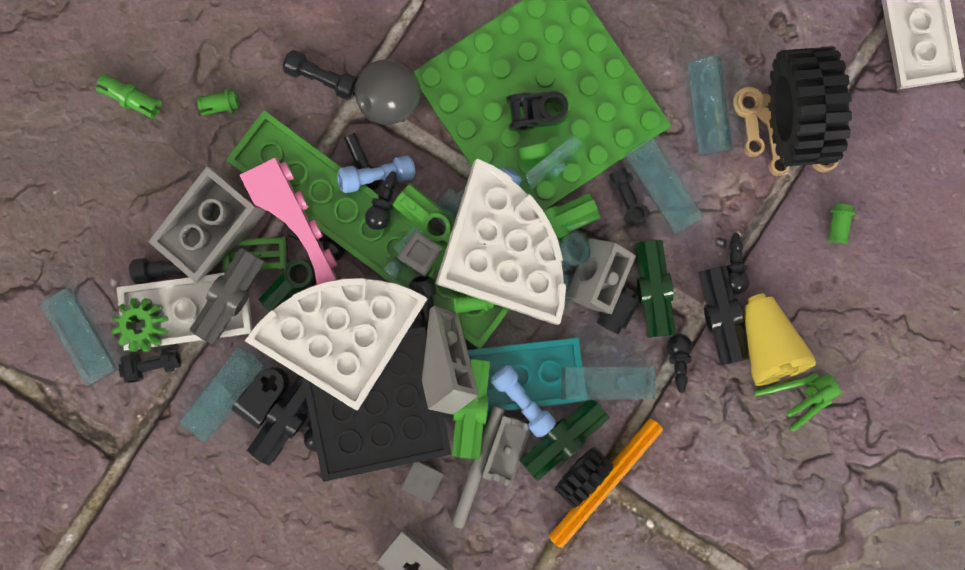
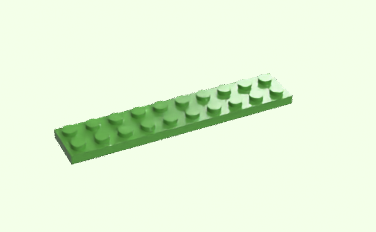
M264 110L226 161L242 173L273 158H278L280 163L286 161L294 176L290 183L295 193L301 191L309 208L304 210L309 221L315 219L321 232L388 282L410 289V281L423 275L400 261L397 257L414 232L417 231L425 236L423 231L395 207L389 211L391 219L386 228L382 230L371 229L365 222V213L368 208L373 206L371 203L372 199H379V195L366 185H361L358 191L344 193L341 191L337 181V172L342 167ZM432 241V242H434L435 244H437L438 246H440L441 248H443V247H442L440 244H438L437 242ZM444 248L426 274V276L432 277L435 283L446 249ZM435 284L434 306L456 312L453 294L461 292ZM495 304V308H489V312H485V309L458 314L464 338L481 349L510 309Z

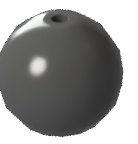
M392 59L378 60L365 67L358 76L354 90L356 102L364 116L370 121L386 126L404 122L417 109L421 95L419 81L412 69L405 63Z

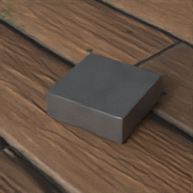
M415 231L397 258L425 277L443 248Z
M421 461L414 462L401 489L430 503L444 473Z

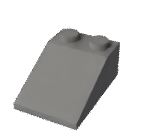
M207 166L148 242L195 283H198L251 232L267 210L254 205L250 195L224 172Z

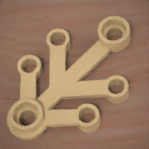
M744 87L734 95L732 103L734 111L743 117L745 121L747 141L744 144V152L750 157H756L765 149V143L759 137V119L768 126L772 154L769 171L775 176H781L788 172L790 166H784L783 171H778L774 166L775 161H780V156H777L775 151L776 143L773 144L772 140L773 128H770L769 122L771 111L767 107L768 103H770V95L762 94L754 87ZM743 99H750L753 102V107L746 108L743 105ZM750 142H756L759 145L758 152L751 151L749 147ZM839 162L827 163V165L812 164V166L819 172H829L837 167Z

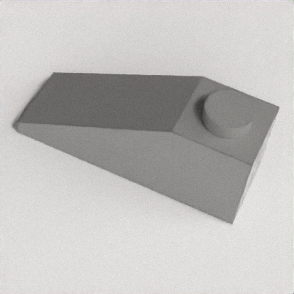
M433 306L429 311L422 384L428 409L452 415L478 397L479 394L458 314L454 311Z

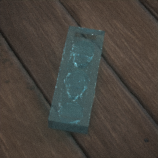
M712 55L689 62L688 70L699 155L708 156L733 150L721 56Z
M652 137L624 155L627 163L675 235L704 217Z
M65 288L39 304L86 386H92L118 370L71 288Z
M237 347L179 424L204 443L207 442L230 413L238 398L251 385L265 365L243 348Z
M561 367V400L655 399V367Z

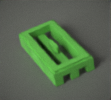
M286 237L243 239L236 246L279 245V251L251 252L259 258L280 257L279 263H266L261 271L285 270L288 264ZM229 252L223 258V272H226L230 265V260L234 259L237 252Z

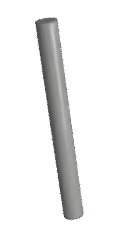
M499 405L492 406L482 435L480 458L473 461L452 521V525L457 528H464L505 408Z

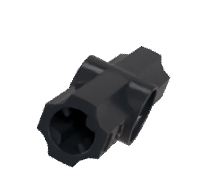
M727 266L698 272L706 303L704 305L705 320L709 331L713 333L720 364L725 365L749 359L741 327L744 323L740 303L737 298H734L733 290L730 287Z
M298 375L284 398L281 397L276 402L265 419V425L246 450L255 459L268 466L275 461L289 438L292 439L308 417L307 413L309 410L302 376Z

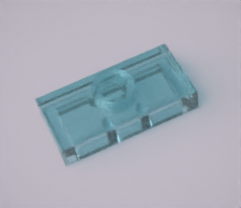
M573 135L527 172L524 181L532 189L550 174L555 178L568 167L566 161L581 149L583 143L576 135Z

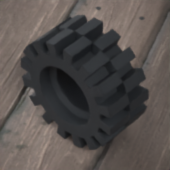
M593 447L571 466L569 471L557 483L554 490L575 508L602 484L614 465Z

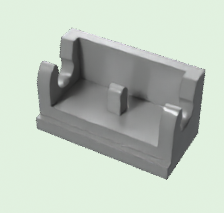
M503 414L482 478L501 482L505 486L513 484L520 463L519 460L523 455L531 431L528 428L529 424L527 422Z

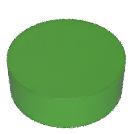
M549 142L518 149L520 160L522 161L546 157L552 153Z

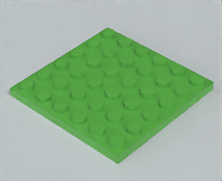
M522 0L414 71L420 84L421 93L470 166L472 167L474 160L479 159L498 169L507 167L514 170L522 179L519 186L527 195L530 194L543 211L552 207L672 126L586 0ZM558 91L567 98L568 114L565 121L561 124L525 131L509 130V124L512 121L510 104L506 103L507 96L519 93L533 94ZM550 102L545 107V111L550 115H558L563 110L562 106L557 102ZM520 107L521 118L524 117L523 107ZM546 142L550 143L552 153L549 156L528 161L520 160L519 148Z

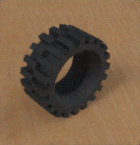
M833 46L780 50L781 52L776 54V59L772 63L774 71L770 72L771 86H769L768 91L770 95L768 109L771 111L769 122L770 128H773L772 140L773 144L776 143L775 151L777 156H780V162L787 167L839 162L838 160L844 157L843 151H846L848 147L846 138H850L851 133L848 124L849 121H852V111L849 110V102H852V97L847 87L850 81L849 75L844 73L846 64L844 60H840L841 53Z

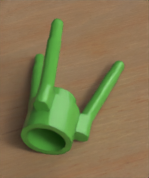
M815 372L805 378L755 390L754 394L760 396L809 384L810 386L806 388L809 398L786 412V415L791 417L813 403L815 404L813 408L790 427L791 431H796L820 410L832 404V400L840 396L841 391L837 382L829 373L819 377Z

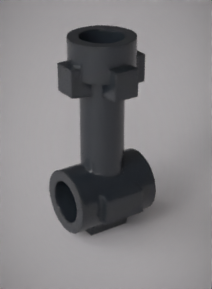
M622 168L609 174L611 189L618 188L628 210L624 216L626 223L637 228L644 225L649 210L647 206L638 203L629 184L634 180L632 173H628L626 168Z
M167 347L161 349L160 356L140 360V354L120 357L121 364L118 367L120 377L124 378V383H134L144 380L143 372L164 368L166 373L173 372L175 368L181 367L182 362L178 349Z

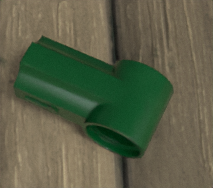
M300 259L289 262L280 277L258 299L262 306L270 312L281 303L290 299L294 294L315 285L316 277L312 262ZM304 265L308 270V277L303 283H300L295 277V271L299 266Z

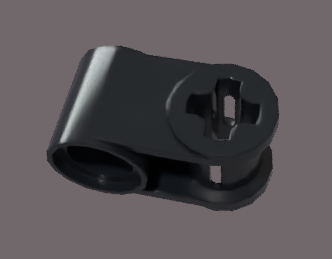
M558 91L533 94L519 93L506 97V103L510 104L512 123L509 124L510 131H525L538 127L556 126L564 122L568 114L567 98ZM550 102H557L562 106L563 110L558 115H550L545 111V107ZM520 107H523V118H521Z
M272 367L261 371L238 398L231 410L258 429L289 385L287 373L279 367ZM276 376L275 384L278 387L269 389L267 387L269 381L266 377Z

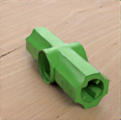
M408 184L392 206L423 231L426 238L437 242L446 249L455 223L453 214L439 207L413 184ZM433 218L443 219L446 224L445 232L434 230L431 224Z
M590 193L560 207L556 205L543 211L558 241L571 235L570 232L601 218Z
M470 359L479 396L454 414L453 421L456 422L452 456L479 459L482 447L483 424L486 425L489 399L487 386L490 361Z

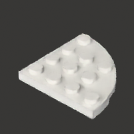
M474 160L435 284L559 325L564 310L566 284L563 283L562 253L549 220L530 194L527 195L519 185L512 181L508 174L482 160Z
M359 278L325 282L294 294L290 299L281 303L274 310H271L254 327L245 341L358 411L428 298L398 284L379 280Z

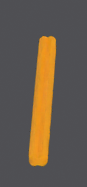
M654 419L647 420L611 462L614 465L613 469L603 480L602 484L585 501L583 500L579 506L573 507L550 533V540L560 548L565 546L661 434L663 428Z

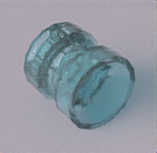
M571 233L561 241H558L563 261H561L563 273L573 269L574 266L587 262L590 258L589 244L582 235Z

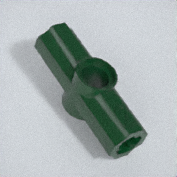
M663 240L635 243L634 250L639 275L636 280L637 293L640 305H643L647 338L675 335L674 315L671 304L674 297L673 284L670 273H667Z
M590 397L569 417H564L558 421L554 428L544 435V438L524 454L519 461L538 482L560 461H565L575 454L586 443L585 439L597 431L610 417Z

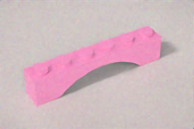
M273 158L240 174L254 205L271 212L285 222L298 236L312 262L317 285L345 279L344 277L338 279L333 269L338 266L330 249L324 251L319 241L323 234L315 219L309 221L304 211L309 206L302 192L298 191L295 193L290 183L294 176L287 162L280 163L278 158Z

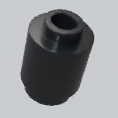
M623 286L612 315L598 312L597 315L600 317L596 323L619 335L622 328L626 329L640 303L635 299L637 293Z

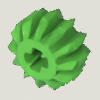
M131 298L130 307L126 304H121L119 310L123 315H114L112 317L113 321L119 322V327L113 328L111 332L113 334H122L118 344L125 346L129 343L128 347L131 352H137L139 348L143 352H149L151 350V343L155 346H160L162 341L158 334L167 335L169 332L168 329L161 328V323L169 320L168 316H158L163 307L160 304L152 306V300L149 298H144L142 302L138 298ZM139 320H145V327H141L142 330L136 329V323H140Z

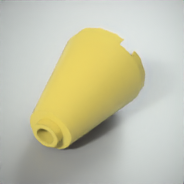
M761 293L747 299L748 304L743 307L752 379L756 386L780 381V378L788 375L790 377L795 376L816 365L814 355L774 297H766L765 293Z

